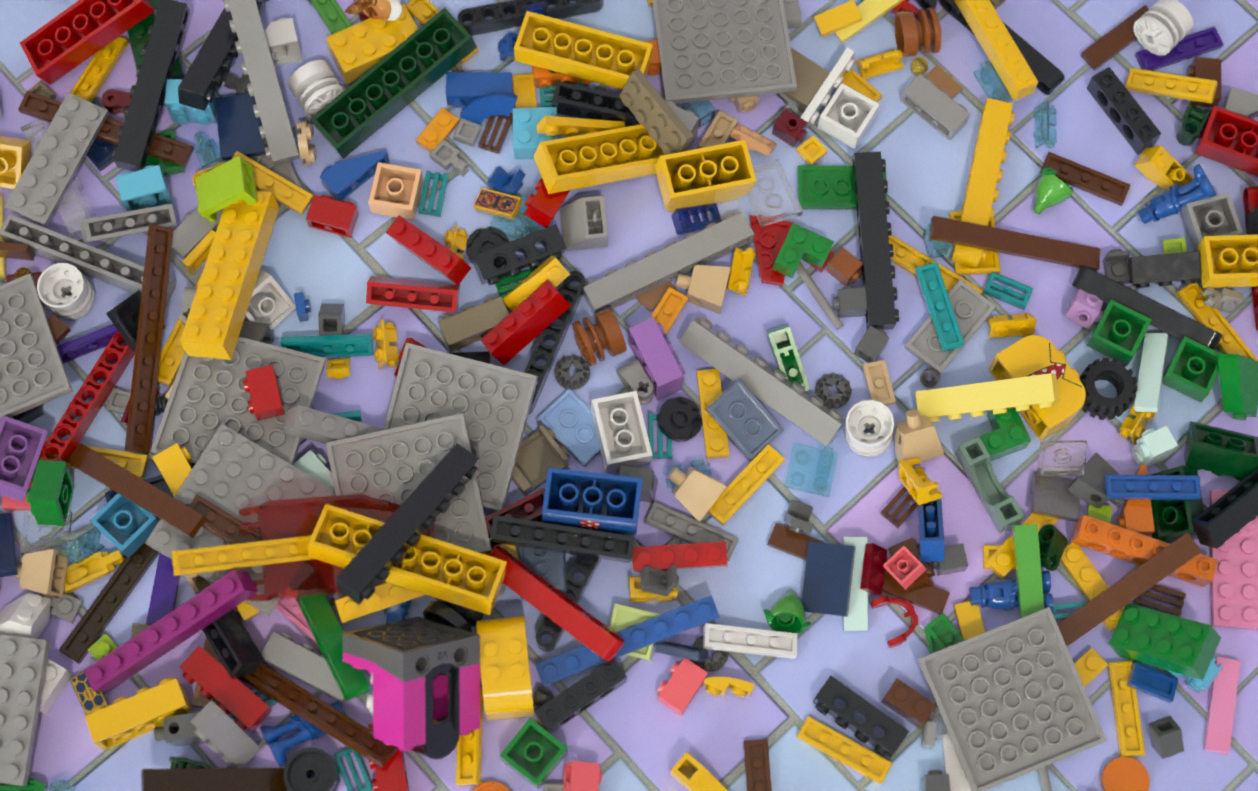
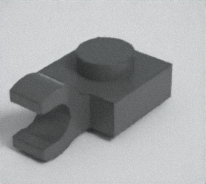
M225 73L223 78L225 88L236 90V95L249 93L247 84L251 82L248 75L244 76L242 74L241 79H238L231 74Z

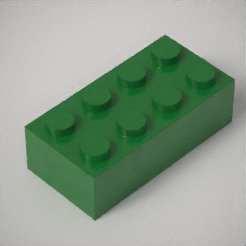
M1128 603L1109 641V645L1119 657L1203 680L1221 637L1212 625Z

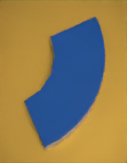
M491 92V94L481 97L477 96L465 105L460 113V117L480 125L484 119L493 115L509 116L518 95L507 92Z

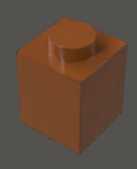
M842 247L828 262L826 271L844 286H848L851 282L856 283L861 277L863 263Z

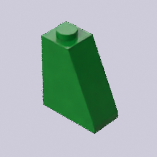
M1218 354L1224 412L1233 415L1232 419L1245 421L1247 417H1256L1258 408V361L1239 354Z

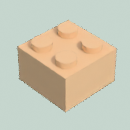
M378 162L368 202L371 213L398 217L400 215L404 219L415 220L423 185L422 170Z

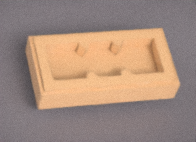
M741 124L737 125L730 134V137L737 141L746 140L749 150L758 151L766 156H769L777 146L775 142Z

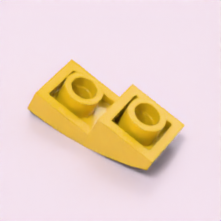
M731 677L705 678L703 683L706 692L716 697H719V695L725 696L728 688L732 689L731 692L736 696L744 698L746 695L750 697L755 685L748 681Z

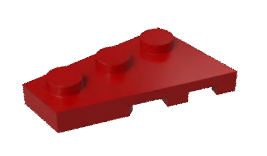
M750 215L749 220L751 229L754 232L753 242L760 281L764 284L783 286L785 275L772 268L793 222Z

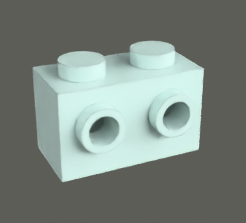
M1167 425L1156 431L1154 428L1143 432L1141 434L1142 437L1136 440L1137 444L1132 449V456L1138 465L1146 464V468L1167 459L1178 444Z

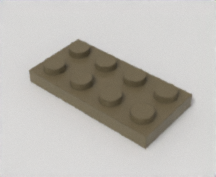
M639 69L633 71L619 96L623 104L630 109L636 120L648 131L650 137L656 141L665 155L685 151L693 138V134Z

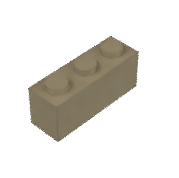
M492 297L485 300L479 306H469L456 315H446L438 323L449 352H453L480 341L509 313L502 297Z

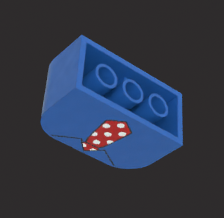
M548 467L542 509L543 523L627 536L635 535L638 527L643 478Z

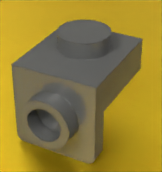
M792 499L784 521L790 526V530L803 534V531L811 533L814 524L809 518L813 507Z
M671 565L666 571L644 566L641 570V591L668 596L678 585L679 576L677 575L676 565Z

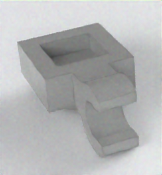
M444 139L429 154L430 159L446 171L451 166L461 176H464L469 171L466 168L468 166L467 163L459 159L461 156L460 151Z
M1208 287L1202 292V295L1209 297L1204 301L1205 305L1229 313L1244 301L1243 293L1227 288L1220 292Z
M43 593L39 595L51 599L50 607L53 608L50 613L51 615L74 624L84 603L64 593L63 597L58 598Z

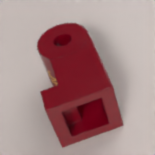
M107 90L101 98L106 110L110 114L115 115L119 113L124 114L126 106L130 105L131 102L130 93L120 90Z

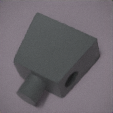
M1097 452L1084 465L1067 490L1096 508H1101L1108 500L1119 508L1126 500L1106 499L1105 475L1120 474Z
M620 465L615 475L643 478L641 501L654 503L658 484L654 471Z
M199 712L164 718V726L154 728V738L156 741L165 740L166 743L174 746L206 744L210 742L209 739L205 742L202 741L194 733L197 728L190 721Z

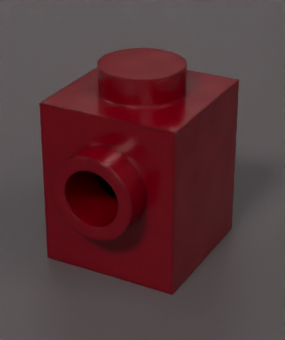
M785 109L774 123L772 134L794 148L798 142L802 143L807 136L806 128L808 122Z

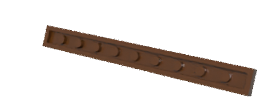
M155 224L149 225L124 450L144 454L150 453L174 231V228Z

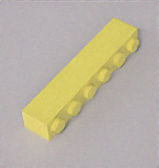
M1052 373L915 392L917 410H919L920 416H927L932 423L940 422V417L948 416V420L962 419V414H970L971 417L985 416L984 412L993 411V414L1007 413L1009 408H1016V412L1030 410L1032 405H1039V409L1051 408L1053 403L1059 402L1056 374Z

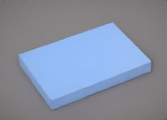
M570 388L536 418L545 429L549 427L553 431L556 440L584 467L600 453L591 410Z

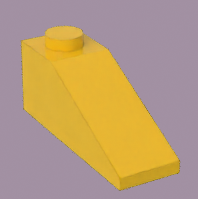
M551 255L503 297V302L513 311L546 280H549L557 287L570 273L556 257Z

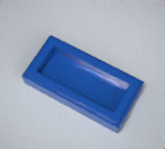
M1135 662L1132 664L1127 686L1170 703L1174 700L1178 679Z

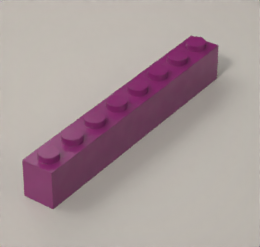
M232 570L84 670L93 691H111L256 594L258 590L248 571Z

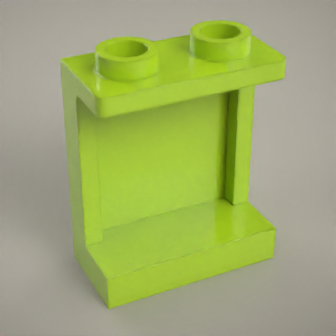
M241 156L196 177L197 188L195 191L198 196V212L211 223L216 221L217 211L241 199L249 205L257 202L253 166Z

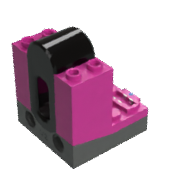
M419 616L343 633V662L352 664L354 668L366 669L368 673H373V738L383 741L385 745L399 747L401 751H412L435 760L448 756L458 744L460 735H468L470 731L480 729L479 634Z

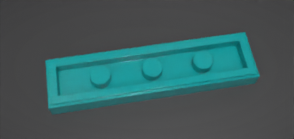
M935 262L915 268L942 353L964 347L965 343L938 263Z
M372 334L281 337L280 341L283 348L319 357L374 355Z

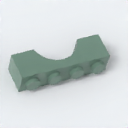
M978 436L959 445L955 455L998 532L1001 533L1019 524L1024 518V514L1015 498L1009 495L999 483L992 468L990 454L980 437Z

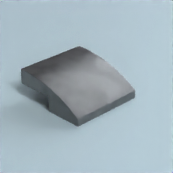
M1034 471L1032 473L1030 492L1033 495L1031 513L1076 522L1079 519L1080 498L1067 491L1075 479Z

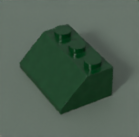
M1190 421L1184 451L1185 466L1197 470L1211 471L1218 476H1232L1242 481L1258 468V437Z
M1182 465L1150 475L1198 476V472L1195 468ZM1202 495L1200 500H1151L1155 529L1152 538L1172 543L1188 532L1193 540L1198 539L1191 521L1204 511Z

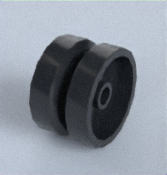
M436 598L437 601H431L423 611L426 619L472 632L471 627H476L477 621L484 617V613Z
M316 747L302 748L293 753L287 760L283 771L284 783L288 791H337L341 781L340 770L334 759L327 752ZM315 772V777L313 779H308L311 777V773Z

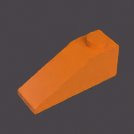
M1141 464L1136 470L1135 475H1147L1146 464ZM1126 499L1119 518H1117V526L1150 537L1155 532L1151 500Z

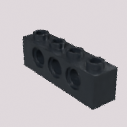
M1107 67L1092 76L1086 89L1136 154L1139 155L1145 148L1154 146L1162 133L1113 70Z
M557 81L552 107H557V113L583 119L625 122V127L638 125L634 114L623 104L619 97L620 95Z
M555 224L474 255L472 263L481 284L488 283L490 286L500 282L501 277L509 275L511 278L521 274V270L527 267L530 270L539 267L551 255L558 260L563 257L562 254L567 248ZM535 245H543L546 249V252H537L535 249ZM521 252L525 255L526 260L518 261L514 254ZM494 261H503L505 264V268H496L494 266Z
M613 658L611 662L607 661L534 711L535 717L543 729L551 734L625 684L627 676Z
M831 675L813 700L816 710L823 715L828 713L834 717V722L843 729L849 728L855 733V738L866 744L868 742L875 747L874 751L884 758L886 756L891 758L910 732ZM834 700H843L846 708L844 710L836 709L833 703ZM856 713L862 714L865 717V723H856L853 715ZM876 727L882 728L885 732V737L877 738L873 734V729Z

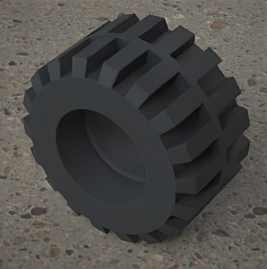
M1103 358L1101 362L1097 359L1085 368L1080 376V381L1086 393L1082 409L1085 413L1089 411L1091 412V417L1095 418L1097 415L1099 420H1104L1106 417L1111 420L1115 416H1121L1128 409L1136 397L1135 393L1138 386L1135 385L1137 382L1136 377L1131 376L1133 371L1131 368L1127 370L1124 362L1120 365L1117 363V359L1113 358L1112 361H1109V358ZM1105 380L1112 383L1117 390V397L1106 398L1099 394L1095 387V381Z

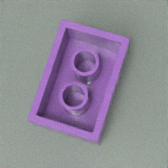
M654 317L628 328V344L635 358L640 362L651 380L653 393L657 401L682 390L685 370L680 361L676 362L673 356L675 351L670 342L666 343L663 337L665 332L661 323H656Z
M4 415L0 420V495L20 502L23 501L46 439L47 430Z

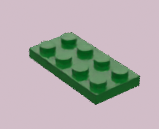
M798 165V210H856L852 166ZM883 172V180H886V172Z

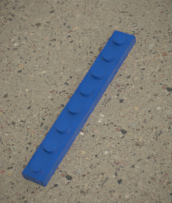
M707 596L616 632L625 643L614 659L720 618L712 596ZM583 645L535 664V667L544 687L607 661Z

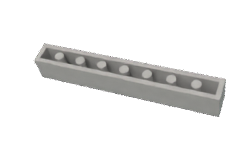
M223 0L226 12L231 11L233 20H229L232 33L237 32L239 41H235L238 55L243 54L245 62L241 63L244 76L249 75L251 82L247 84L250 97L254 96L256 104L253 105L256 118H261L262 126H259V131L262 139L266 138L268 147H265L267 159L272 160L274 165L300 159L256 0Z
M742 212L736 215L732 213L717 224L711 223L698 233L692 232L677 243L674 241L664 247L665 249L658 252L652 251L639 261L633 260L627 263L625 268L618 271L612 270L599 280L593 279L587 282L585 287H583V296L593 315L607 308L612 310L644 293L677 279L679 274L686 275L692 272L695 265H707L734 252L735 248L740 249L753 243L754 232Z
M8 214L0 229V236L4 242L28 244L37 256L55 263H68L75 266L85 275L131 293H135L138 290L142 293L144 266L11 214ZM170 276L168 278L166 306L176 288Z
M696 318L691 321L679 340L680 344L734 382L737 379H741L754 396L825 446L833 442L846 422L838 410L827 408L823 405L824 401L815 395L810 396L807 394L802 385L787 380L786 374L778 369L773 370L767 366L768 362L765 359L750 354V350L743 344L738 343L737 345L730 340L731 336L722 330L717 331L712 327L713 324L709 320Z

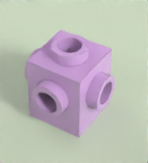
M1079 289L1070 302L1065 317L1089 329L1093 322L1098 323L1102 317L1103 311L1101 307L1103 301L1097 296Z

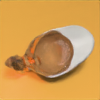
M355 0L345 12L356 15L363 11L372 19L389 21L400 17L402 6L401 0Z

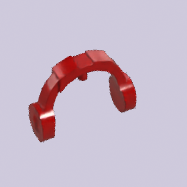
M886 595L871 601L872 609L888 604H898L908 611L904 613V617L910 616L911 618L909 630L887 642L888 647L892 648L907 641L906 638L918 625V615H916L914 606L908 600L888 598Z

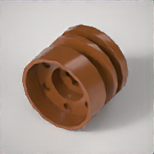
M934 7L926 9V12L923 9H919L916 19L912 11L897 12L895 14V40L897 50L902 51L903 58L916 56L919 46L924 55L929 54V51L932 54L940 51L941 26Z
M609 308L594 314L595 325L587 317L583 318L584 328L580 321L572 323L578 349L590 366L597 364L595 354L600 362L605 361V349L611 357L627 351L620 326Z

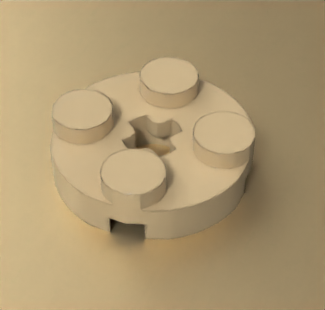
M307 121L297 122V128H301L297 138L300 158L304 159L302 166H309L317 158L315 145L311 146L310 141L314 136L312 124H307Z

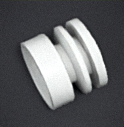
M1158 0L1149 8V11L1145 12L1134 23L1133 28L1135 36L1141 45L1151 53L1160 56L1169 53L1179 41L1192 31L1194 24L1191 14L1182 3L1177 0Z
M324 60L311 61L301 66L291 75L287 83L294 97L299 100L301 108L304 109L305 114L310 118L345 91L343 86L340 85L339 80L335 78L334 72L328 63Z
M68 263L54 264L43 271L38 279L37 292L39 298L60 318L65 320L81 318L91 310L95 302L93 285L73 265Z
M864 400L855 404L849 410L845 422V438L850 449L858 455L865 457L877 456L885 452L890 446L893 437L894 418L891 411L883 403L875 400ZM865 429H867L868 431L873 430V434H865Z

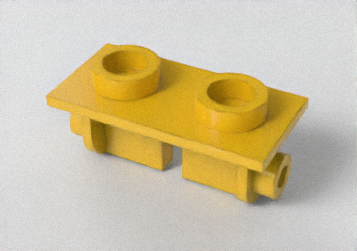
M897 49L856 60L863 79H869L904 68L901 58H903L902 51Z
M455 225L446 231L443 242L446 243V248L463 259L464 255L457 253V250L465 251L468 235H466L467 231L463 229L457 231L458 225Z
M739 248L734 250L727 289L746 296L747 289L750 288L751 268L753 259L756 257L753 248H746L745 251Z
M1029 313L1013 314L1012 320L1008 319V315H992V318L987 320L988 327H990L989 338L1034 335L1036 318L1033 315H1029Z
M382 319L373 329V339L376 340L377 346L375 361L378 362V370H381L385 364H388L390 368L397 367L399 362L398 346H390V344L397 343L396 326H394L393 322H387L384 325V319Z
M1133 404L1129 415L1135 416V419L1126 416L1119 428V435L1125 439L1128 436L1131 437L1132 443L1135 445L1137 443L1136 440L1142 437L1141 434L1146 431L1147 423L1155 417L1156 412H1137L1134 410Z

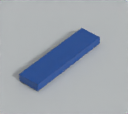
M1105 475L1104 477L1106 499H1201L1200 476Z

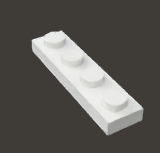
M847 47L800 117L808 122L806 129H808L811 123L814 125L820 117V109L822 106L826 107L832 98L830 94L834 88H839L844 80L842 77L846 71L850 72L856 62L854 60L855 51Z
M705 623L703 626V649L795 659L797 657V633Z

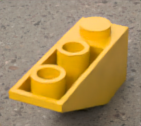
M1162 145L1145 148L1134 164L1147 179L1165 190L1170 186L1172 188L1175 183L1181 187L1194 179Z
M687 752L670 771V775L688 791H728L704 766Z

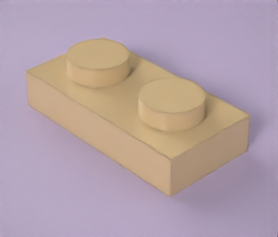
M719 111L698 144V149L727 143L732 130L738 125V120Z
M885 360L863 364L862 369L870 400L881 402L885 406L895 405L896 400Z

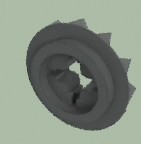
M574 354L563 356L556 363L554 376L560 386L565 389L575 390L583 387L588 382L590 367L582 356L579 357ZM571 364H574L575 370L579 371L574 374L573 380H571L570 373L566 372V370H570Z
M834 372L827 375L824 374L817 381L815 387L816 396L824 401L823 405L829 408H839L849 401L852 392L850 382L844 378L843 374L838 375ZM837 383V391L840 393L835 392L829 397L830 389L828 386L833 387Z
M703 636L698 637L692 646L703 648ZM716 650L717 653L713 654L712 662L709 656L707 659L693 660V662L705 671H716L727 662L729 651Z

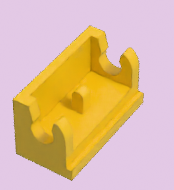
M919 458L898 461L899 480L918 505L942 499V493L936 489L940 485L937 482H931L922 467L912 468L913 465L921 463Z
M629 576L630 603L677 601V587L668 596L641 591V577Z

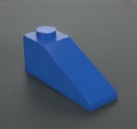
M384 150L337 162L323 170L320 176L322 185L337 201L341 202L375 175L378 162L390 163L388 153Z

